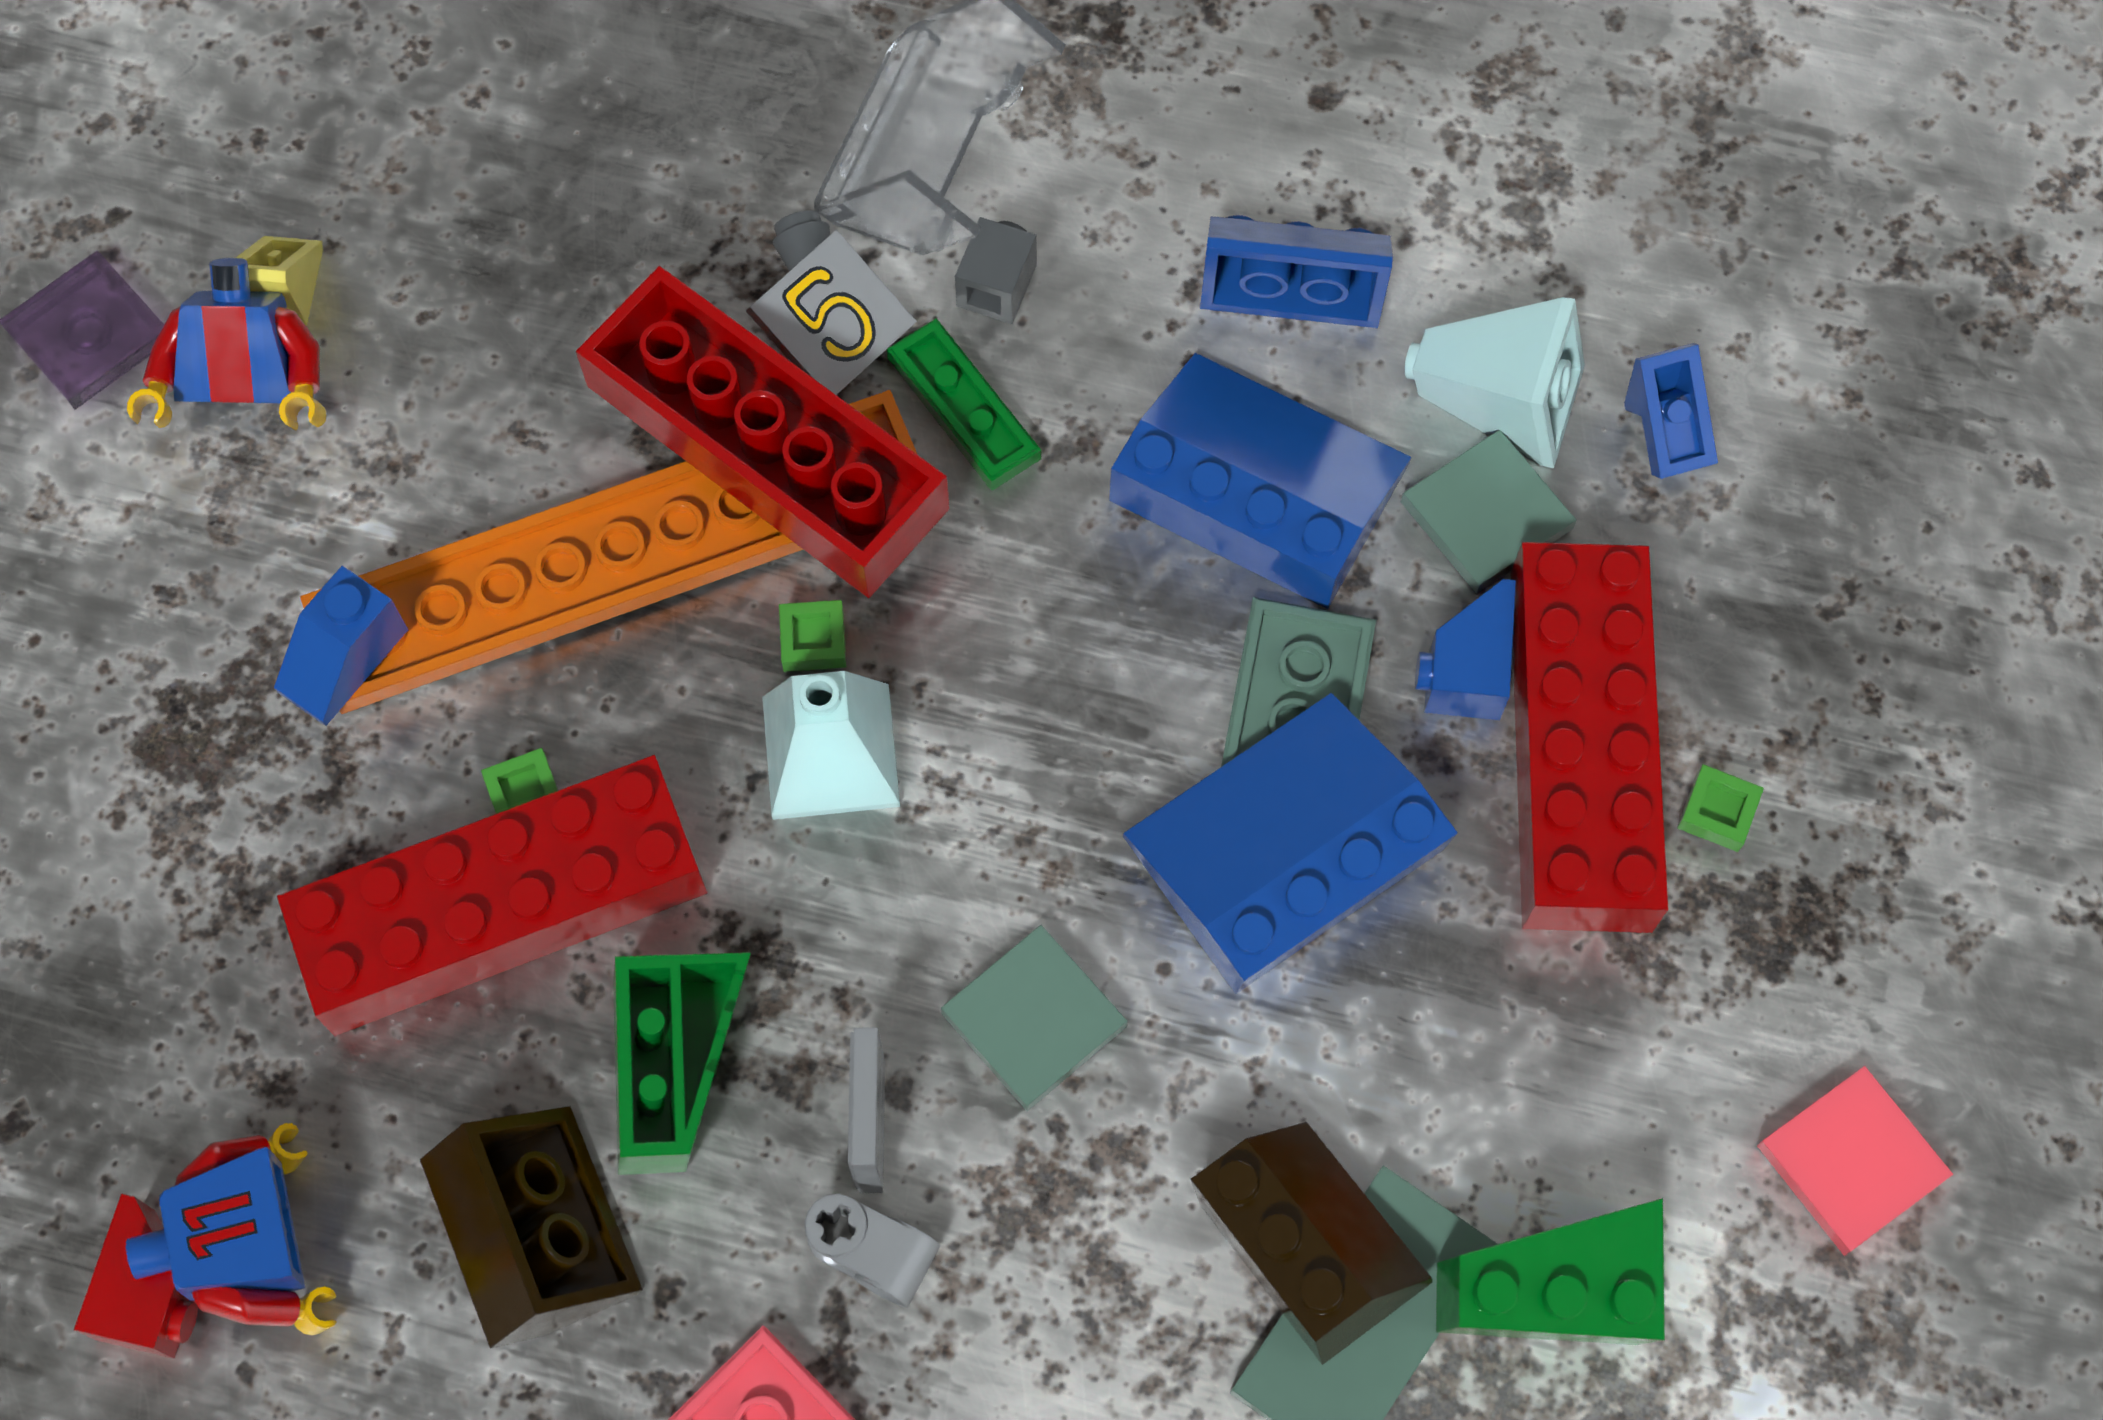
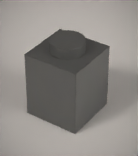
M980 217L955 274L956 306L1013 324L1037 266L1036 234L1027 232L1022 226L1010 221L995 222Z

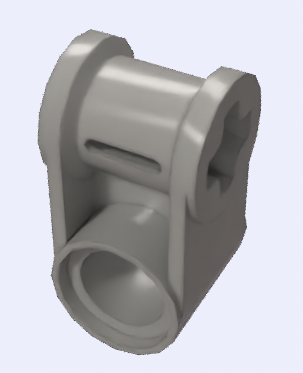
M842 1194L826 1195L817 1200L808 1210L805 1219L808 1245L814 1256L823 1263L854 1278L856 1282L871 1292L905 1308L909 1307L940 1248V1244L917 1228L898 1219L887 1217ZM840 1216L848 1217L849 1232L853 1235L852 1238L849 1240L845 1237H838L833 1245L826 1244V1235L821 1224L824 1221L835 1224Z

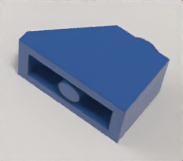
M341 566L299 614L274 685L277 693L324 726H327L408 631L392 599L344 566Z
M1502 579L1436 630L1429 653H1418L1415 690H1425L1424 713L1500 721L1510 698L1516 580Z

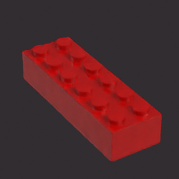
M660 265L576 350L588 388L867 598H870L950 509L948 483L945 474Z
M1522 542L1510 573V579L1516 580L1513 625V671L1522 929L1652 933L1668 911L1649 546Z
M652 755L278 895L277 899L314 1014L335 1037L708 893L656 756Z

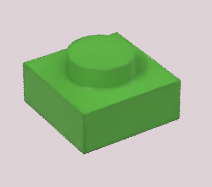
M842 600L779 604L781 663L784 672L847 668Z
M543 748L481 770L496 814L558 791Z
M1702 764L1696 774L1677 829L1739 852L1747 838L1764 788Z

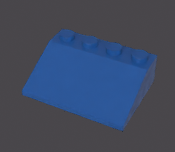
M1194 353L1140 419L1113 464L1110 477L1109 501L1329 609L1406 471L1411 457L1210 359Z
M1330 693L1124 832L1123 837L1233 992L1237 994L1442 852L1458 832L1420 781Z

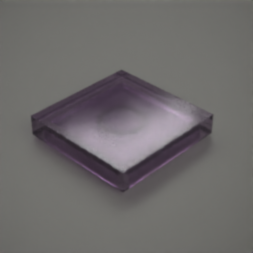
M98 250L0 319V324L6 333L74 410L149 357L152 346L164 326V323Z

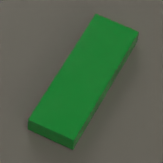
M937 318L887 349L888 360L991 491L1041 460V449Z

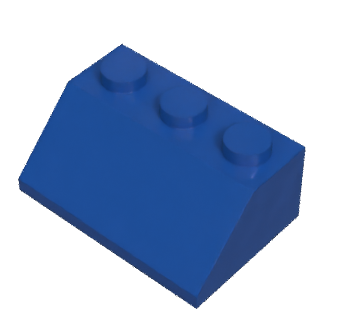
M1232 215L1226 218L1211 216L1200 309L1378 328L1393 263L1391 236L1374 234L1362 228H1351L1344 231L1316 228L1305 222L1279 224L1255 221L1250 217L1242 215Z

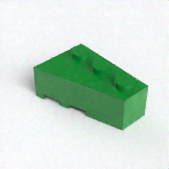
M751 953L615 956L613 994L618 1175L686 1172Z
M1663 1198L1437 1262L1436 1333L1640 1345L1665 1340Z

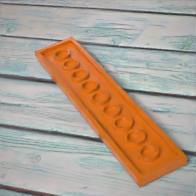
M891 390L849 404L917 454ZM687 461L370 571L358 577L392 599L408 631L340 709V713L345 714L804 549ZM321 589L300 596L304 608Z

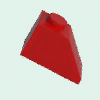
M120 1195L74 1330L96 1341L174 1359L179 1343H185L193 1332L197 1320L198 1306L193 1302L194 1300H188L176 1290L171 1270L141 1279L133 1277L127 1259L126 1240L164 1229L156 1211L134 1196Z

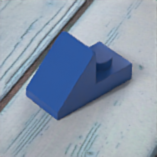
M1691 343L1636 358L1624 405L1626 411L1642 417L1651 475L1663 479L1717 464L1718 459L1699 345Z

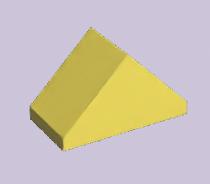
M263 236L235 257L248 261L250 291L282 293L287 308L295 311L307 326L323 254L322 241Z

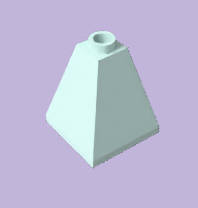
M1562 297L1425 329L1421 344L1412 343L1408 349L1405 362V376L1407 379L1415 380L1420 397L1488 436L1498 430L1502 431L1520 454L1541 466L1554 468L1585 367L1575 299Z
M847 671L791 676L763 696L771 815L773 820L900 807L889 684Z

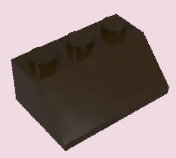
M571 1106L462 1123L420 1159L490 1349L548 1335L636 1296L643 1290Z
M1307 1122L1246 1138L1190 1179L1200 1206L1322 1365L1433 1283L1432 1277Z

